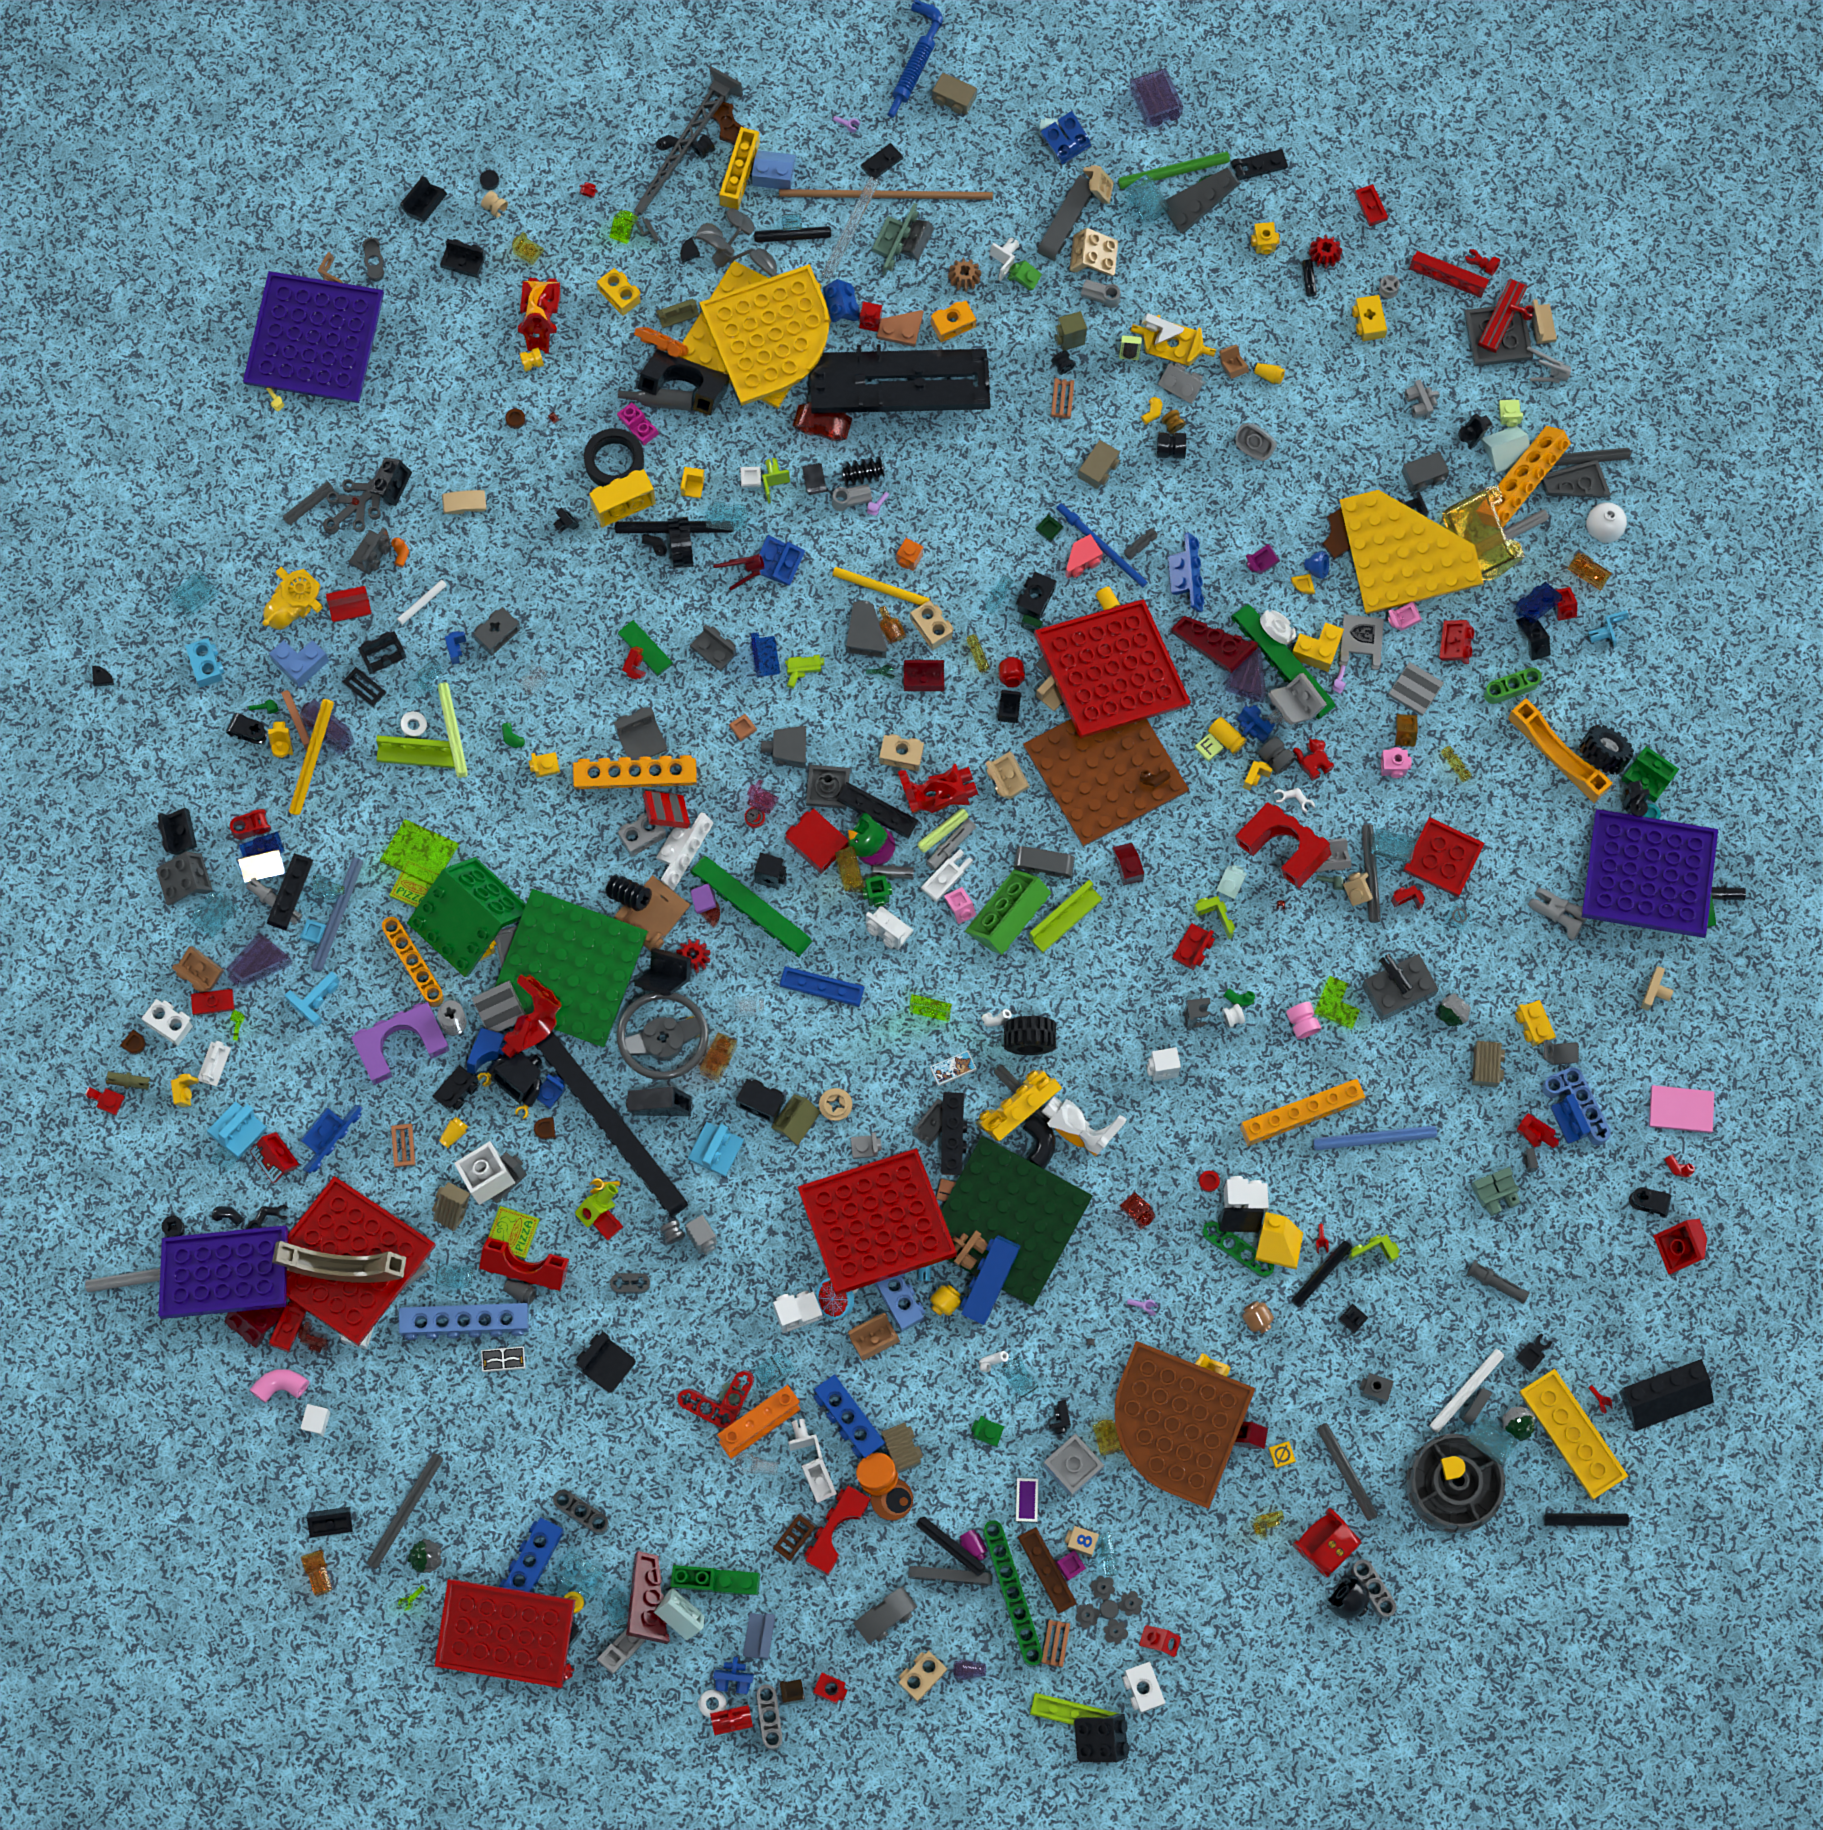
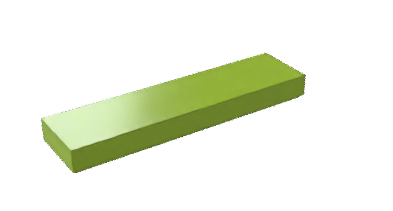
M1039 1693L1034 1694L1030 1715L1075 1726L1074 1721L1078 1717H1109L1119 1714Z

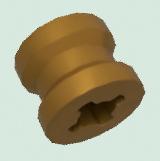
M1177 409L1168 412L1161 419L1162 423L1167 425L1169 434L1181 430L1186 425L1185 420L1180 418V412Z

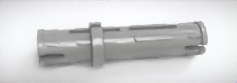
M966 819L943 845L940 844L937 847V851L926 860L927 865L932 870H936L946 858L948 859L952 856L951 853L976 829V825L970 819Z
M255 878L251 879L252 884L249 882L246 888L257 895L262 903L266 902L273 908L277 895L273 893L271 888H266ZM294 910L290 922L296 925L298 923L297 919L300 920L303 915Z

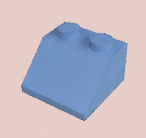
M758 150L754 159L752 186L791 189L796 155Z

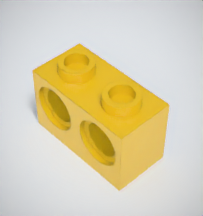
M615 268L596 281L597 290L622 316L641 303L639 289L635 285L631 286L626 275L623 272H618ZM611 283H618L616 286H610ZM625 296H630V297H631V298L628 299V300L622 299V298L625 297Z

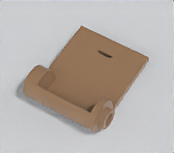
M653 875L644 885L645 888H650L652 891V897L647 907L641 911H635L625 905L614 916V919L649 931L643 946L650 951L654 948L660 949L663 946V939L691 906Z

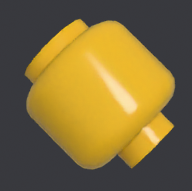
M949 1284L947 1286L941 1285L930 1297V1302L933 1304L931 1309L939 1316L942 1314L950 1316L961 1304V1299L959 1298L961 1294Z

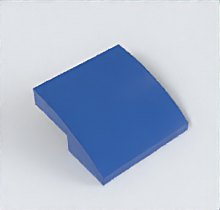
M767 535L759 551L765 567L763 570H760L761 576L790 586L806 550L790 542L784 543Z

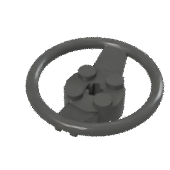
M652 992L641 996L625 1010L617 1029V1044L624 1061L640 1075L656 1080L677 1078L692 1070L702 1059L709 1038L708 1025L702 1011L693 1001L678 993L663 996L658 992ZM667 999L676 1001L686 1006L695 1016L678 1022L671 1017L656 1018L644 1026L642 1033L625 1038L626 1026L632 1014L642 1005L654 1000ZM661 1035L668 1036L665 1043L658 1041ZM700 1035L699 1046L694 1056L685 1065L675 1070L665 1072L649 1070L637 1063L632 1057L650 1055L660 1061L671 1060L678 1056L684 1044Z

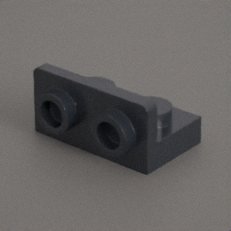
M384 458L369 492L380 495L388 504L396 506L412 471L399 459Z
M459 1065L432 1097L449 1112L458 1111L464 1105L465 1097L468 1094L472 1095L478 1089L479 1080L475 1075H471Z

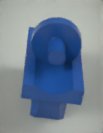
M1246 705L1236 719L1244 728L1242 735L1246 737L1250 734L1264 743L1273 731L1275 722L1270 718L1263 721L1259 717L1261 710L1256 705L1250 708Z
M738 1657L733 1658V1663L724 1662V1668L732 1669V1671L715 1669L713 1679H716L717 1691H728L730 1680L737 1681L736 1693L748 1694L750 1685L753 1683L754 1674L737 1672V1670H746V1664H739Z

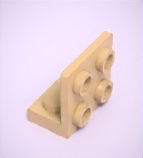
M1085 228L1073 235L1069 271L1079 272L1089 267L1109 276L1115 275L1118 240L1089 228Z

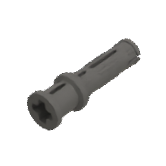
M1476 1259L1472 1262L1466 1274L1467 1277L1472 1276L1481 1281L1482 1285H1490L1522 1304L1525 1303L1530 1292L1495 1274L1494 1269H1488L1478 1264Z

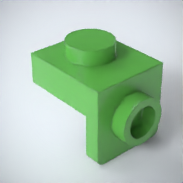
M1024 260L1014 263L1010 267V274L1007 279L1009 281L1016 280L1031 291L1034 290L1042 273Z

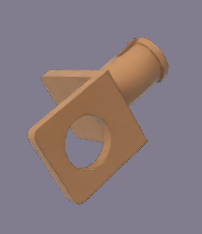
M328 252L317 271L323 280L343 283L342 280L327 273L335 259Z

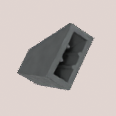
M864 600L853 601L846 653L886 658L887 647L874 605Z

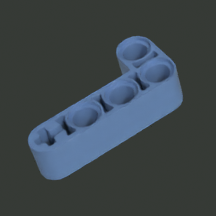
M1571 1067L1548 1077L1542 1086L1544 1095L1549 1098H1555L1564 1093L1567 1096L1574 1094L1591 1130L1588 1134L1590 1142L1597 1146L1603 1145L1610 1137L1611 1131L1582 1072L1578 1068ZM1567 1075L1574 1076L1576 1078V1082L1572 1083L1568 1081ZM1554 1083L1558 1090H1551L1548 1084ZM1576 1094L1584 1095L1585 1101L1578 1100ZM1591 1112L1595 1119L1589 1120L1585 1113ZM1596 1132L1603 1133V1136H1596Z

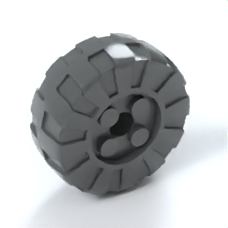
M1458 1433L1444 1434L1431 1439L1415 1453L1407 1469L1406 1493L1410 1505L1413 1506L1417 1516L1424 1523L1442 1532L1466 1533L1480 1528L1493 1518L1504 1498L1506 1481L1504 1469L1500 1465L1498 1456L1491 1448L1484 1445L1481 1440L1470 1435L1465 1436ZM1456 1456L1464 1461L1465 1472L1458 1478L1462 1486L1457 1487L1453 1484L1452 1480H1445L1441 1459Z

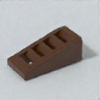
M799 1513L773 1549L788 1561H791L817 1525L802 1513ZM799 1521L809 1528L807 1532L798 1525ZM794 1528L804 1535L802 1539L792 1532ZM788 1535L798 1542L796 1546L786 1539ZM783 1542L793 1549L791 1553L781 1546Z

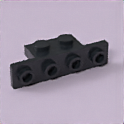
M943 1093L942 1175H962V1153L966 1154L967 1141H963V1133H967V1121H963L964 1093Z

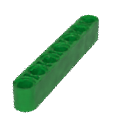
M1246 604L1231 616L1232 621L1240 626L1238 628L1246 637L1258 643L1257 650L1265 655L1266 661L1278 670L1277 673L1285 682H1292L1301 673L1306 675L1327 704L1316 716L1317 719H1321L1335 708L1334 701L1288 647L1275 641L1266 633L1260 623L1261 616L1251 605Z
M703 855L690 870L694 877H699L701 879L700 882L704 885L709 884L723 900L731 902L732 907L741 914L745 913L750 921L764 928L763 931L773 939H778L783 947L796 953V957L799 958L813 942L807 934L707 856Z
M992 1520L987 1522L984 1527V1539L1023 1662L1028 1667H1036L1042 1661V1649L1003 1527L998 1521ZM991 1526L999 1530V1534L995 1537L987 1533V1529ZM1002 1547L1006 1552L1005 1556H995L994 1549ZM1009 1568L1012 1571V1576L1010 1578H1003L1000 1574L1001 1569ZM1009 1589H1016L1019 1596L1016 1599H1010L1007 1596ZM1021 1609L1025 1612V1618L1017 1620L1013 1612ZM1028 1630L1031 1632V1640H1022L1020 1637L1021 1631ZM1028 1652H1036L1039 1659L1036 1662H1030L1027 1659Z

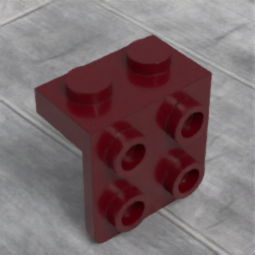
M285 1307L228 1312L224 1322L230 1329L242 1336L247 1343L257 1348L262 1343L266 1332L279 1321Z

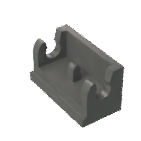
M1210 998L1187 1000L1184 1009L1187 1031L1191 1030V1028L1206 1025L1207 1022H1197V1019L1207 1017L1210 1014L1207 1011L1211 1003Z
M937 1098L913 1129L912 1136L927 1147H930L942 1132L943 1101Z

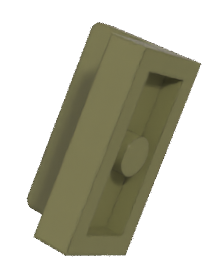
M794 1094L771 1128L775 1132L785 1135L794 1144L799 1145L819 1116L820 1110L807 1098Z

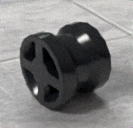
M705 134L700 137L699 141L691 143L694 152L701 159H704L707 153L715 151L713 142Z
M1067 350L1059 352L1051 359L1052 364L1057 367V372L1060 375L1065 374L1076 366L1074 360L1069 358L1070 354Z
M168 1216L162 1222L161 1228L167 1237L182 1236L185 1232L184 1223L177 1216Z

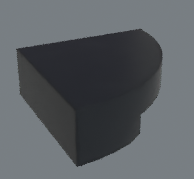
M692 237L687 239L681 247L680 256L682 263L700 256V252Z
M92 666L94 687L114 685V680L108 671L100 666Z

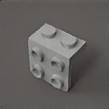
M1304 673L1299 674L1286 687L1274 689L1268 693L1273 705L1280 710L1284 720L1291 725L1313 719L1327 705Z

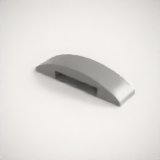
M627 1628L596 1660L612 1674L619 1670L646 1641L645 1639L627 1636Z

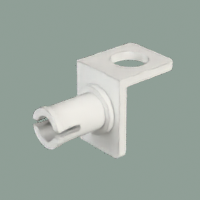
M1009 238L1003 247L995 243L991 245L989 255L1004 264L1000 269L999 281L1007 275L1014 263L1015 256L1012 253L1019 247L1017 240L1011 243L1014 238Z
M799 1419L801 1428L798 1427L797 1420H794L791 1424L796 1440L788 1442L790 1451L815 1445L818 1458H822L817 1435L808 1436L805 1419Z

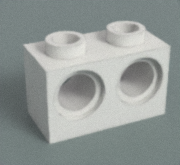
M156 999L141 1019L145 1025L178 1046L193 1027L189 1021L191 1018L181 1011L179 1014L173 1010L174 1007L167 1001L160 1002ZM165 1012L162 1019H155L157 1013ZM181 1023L182 1026L179 1030H172L174 1024Z

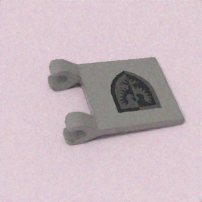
M1344 614L1340 666H1347L1349 653L1373 655L1371 668L1379 670L1381 665L1384 619Z

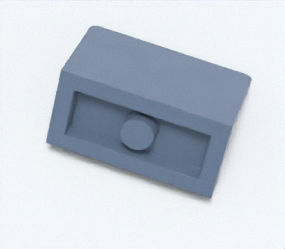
M750 1613L743 1650L744 1657L769 1659L776 1618L774 1614L767 1613L766 1615Z

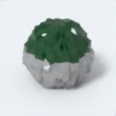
M1454 993L1443 998L1442 1003L1438 1007V1015L1440 1020L1444 1021L1449 1027L1459 1026L1469 1020L1471 1007Z
M1521 1406L1512 1407L1503 1415V1432L1506 1436L1519 1441L1527 1440V1438L1531 1437L1535 1430V1417L1530 1410Z

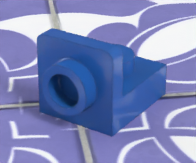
M454 631L449 633L448 636H444L452 665L460 663L459 656H462L459 643L466 642L464 632Z
M548 1074L546 1081L541 1086L537 1100L551 1109L566 1091L563 1085L565 1082L557 1075L552 1077Z

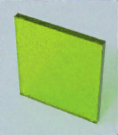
M405 819L380 858V862L432 886L459 848V843Z

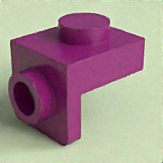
M1267 544L1253 555H1246L1248 560L1246 562L1247 566L1252 572L1255 571L1258 574L1266 572L1280 562L1270 544Z

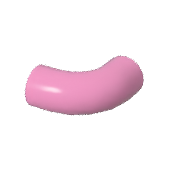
M276 1369L265 1373L254 1383L249 1391L264 1403H267L270 1397L280 1390H285L295 1398H299L307 1389L309 1380L292 1370Z

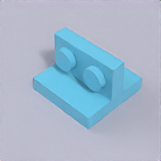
M235 1101L207 1130V1134L239 1159L267 1130V1126L254 1117V1110L251 1106L246 1104L242 1107Z
M706 1122L688 1160L726 1177L744 1139L730 1133L729 1128L723 1124L717 1127Z

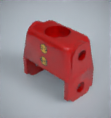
M1331 1508L1326 1510V1516L1315 1522L1299 1541L1296 1540L1292 1544L1297 1552L1326 1578L1362 1544L1358 1536Z

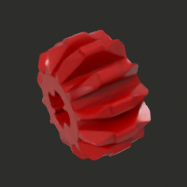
M1326 234L1323 239L1318 236L1316 241L1311 243L1309 255L1312 256L1311 260L1313 262L1317 261V267L1321 264H1324L1325 269L1328 267V264L1334 267L1336 262L1340 261V255L1343 250L1340 247V241L1334 242V236L1328 239Z
M688 939V945L681 943L682 949H677L676 954L691 958V971L695 969V973L698 974V967L705 970V963H710V958L707 956L711 954L710 950H705L707 944L703 943L700 945L699 939L695 940V944L692 943L691 939ZM691 953H694L695 956H696V959H692V957L690 956V954H691Z

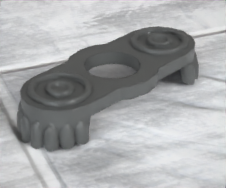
M367 237L362 244L365 253L364 263L367 267L369 279L377 282L384 277V259L380 253V242L378 239ZM372 256H376L380 260L375 266L368 263L369 258Z

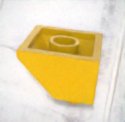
M1266 1212L1260 1231L1255 1260L1297 1269L1303 1232L1286 1216Z

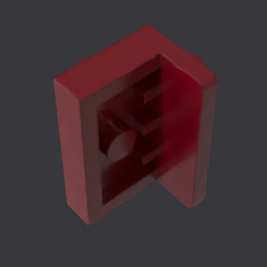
M904 660V691H944V660Z

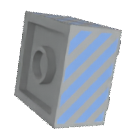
M1075 1433L1043 1462V1467L1072 1498L1103 1470L1104 1464Z

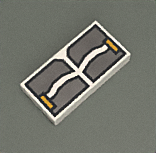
M524 1347L481 1350L482 1372L526 1369Z

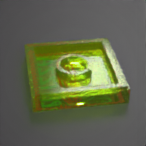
M911 994L909 1011L913 1014L948 1022L951 1017L952 1004Z

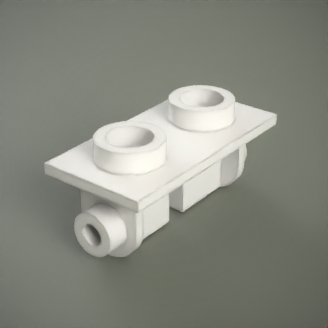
M220 1041L211 1042L198 1076L200 1082L217 1087L231 1047L224 1046V1043Z

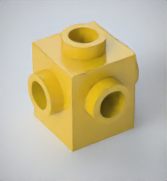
M1274 222L1254 224L1251 246L1255 247L1256 254L1267 255L1275 252L1277 244L1280 243L1279 233L1275 232Z

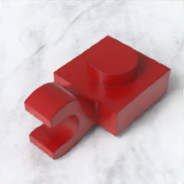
M88 1087L85 1093L87 1098L98 1102L96 1106L98 1109L117 1116L125 1099V1096L105 1088L103 1093H100Z

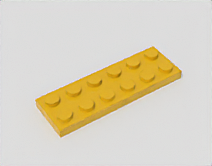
M1555 1369L1519 1391V1394L1591 1500H1594L1628 1477Z

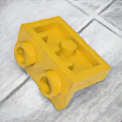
M1540 1000L1526 1005L1520 1004L1517 1007V1012H1515L1516 1019L1519 1024H1523L1525 1029L1523 1031L1524 1038L1527 1043H1531L1532 1047L1544 1043L1546 1039L1550 1041L1556 1038Z

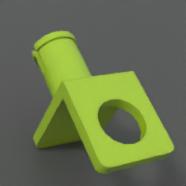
M770 458L765 461L768 474L762 475L768 504L771 503L769 487L790 482L789 470L780 471L776 458H772V464Z
M608 1183L602 1191L587 1197L575 1211V1215L587 1228L594 1223L600 1214L615 1207V1203L611 1199L618 1193L617 1187ZM584 1208H588L590 1210V1219H586L584 1217Z

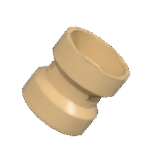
M489 191L482 199L481 207L485 210H490L491 214L498 218L501 216L498 210L500 209L504 212L508 207V202L503 198H498V194L494 191Z

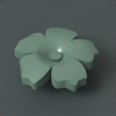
M726 1382L722 1385L724 1391H720L718 1396L720 1401H723L731 1383ZM740 1385L738 1388H736V1387L734 1386V1389H738V1390L742 1391V1390H741L742 1385ZM733 1393L730 1395L729 1401L732 1405H735V1403L739 1404L740 1397Z

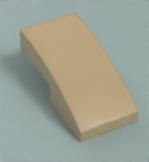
M485 490L457 491L442 494L444 514H464L465 511L482 512L487 509Z

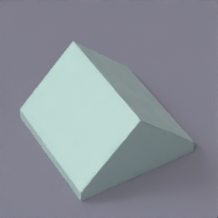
M1518 426L1480 439L1496 473L1512 468L1530 446L1528 434Z
M673 1588L668 1591L654 1612L686 1640L697 1634L704 1627V1615Z

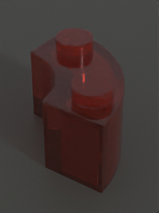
M808 402L807 404L798 405L793 427L807 435H816L831 441H840L847 439L853 418L846 415V413L812 414L811 402Z

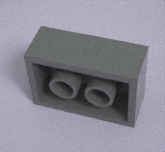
M1420 954L1397 964L1399 968L1404 970L1403 974L1410 984L1413 985L1410 991L1406 988L1407 993L1402 995L1394 981L1388 978L1389 974L1386 970L1364 979L1362 987L1380 1021L1436 996L1439 989Z

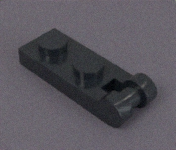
M1283 149L1243 159L1237 158L1231 161L1232 169H1235V176L1239 181L1288 168ZM1247 166L1248 170L1245 171L1242 167Z

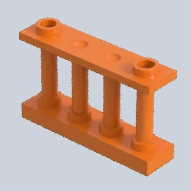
M786 1385L718 1433L717 1436L720 1438L719 1444L732 1460L801 1411L798 1406L800 1403L799 1399L789 1385Z

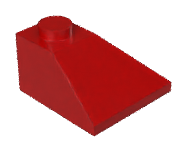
M1700 1218L1683 1221L1653 1235L1668 1275L1705 1259L1707 1236Z

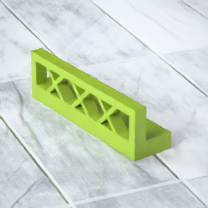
M377 735V762L455 769L449 741Z
M1090 879L1029 933V940L1042 953L1103 900L1093 889L1094 883Z

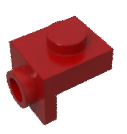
M1413 885L1407 889L1402 887L1396 890L1391 902L1395 908L1413 899L1419 910L1424 905L1425 897L1420 889L1417 890L1416 886Z

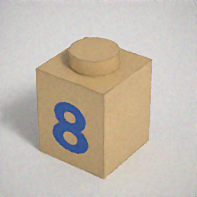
M1074 1526L1073 1531L1068 1530L1065 1543H1068L1067 1549L1092 1557L1099 1534Z

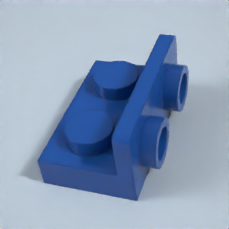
M1574 1094L1566 1096L1562 1102L1551 1106V1110L1567 1144L1583 1139L1591 1132Z

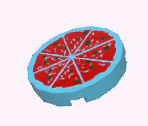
M830 1278L824 1279L819 1284L816 1291V1299L825 1316L837 1320L845 1317L852 1311L854 1306L853 1291L836 1296Z

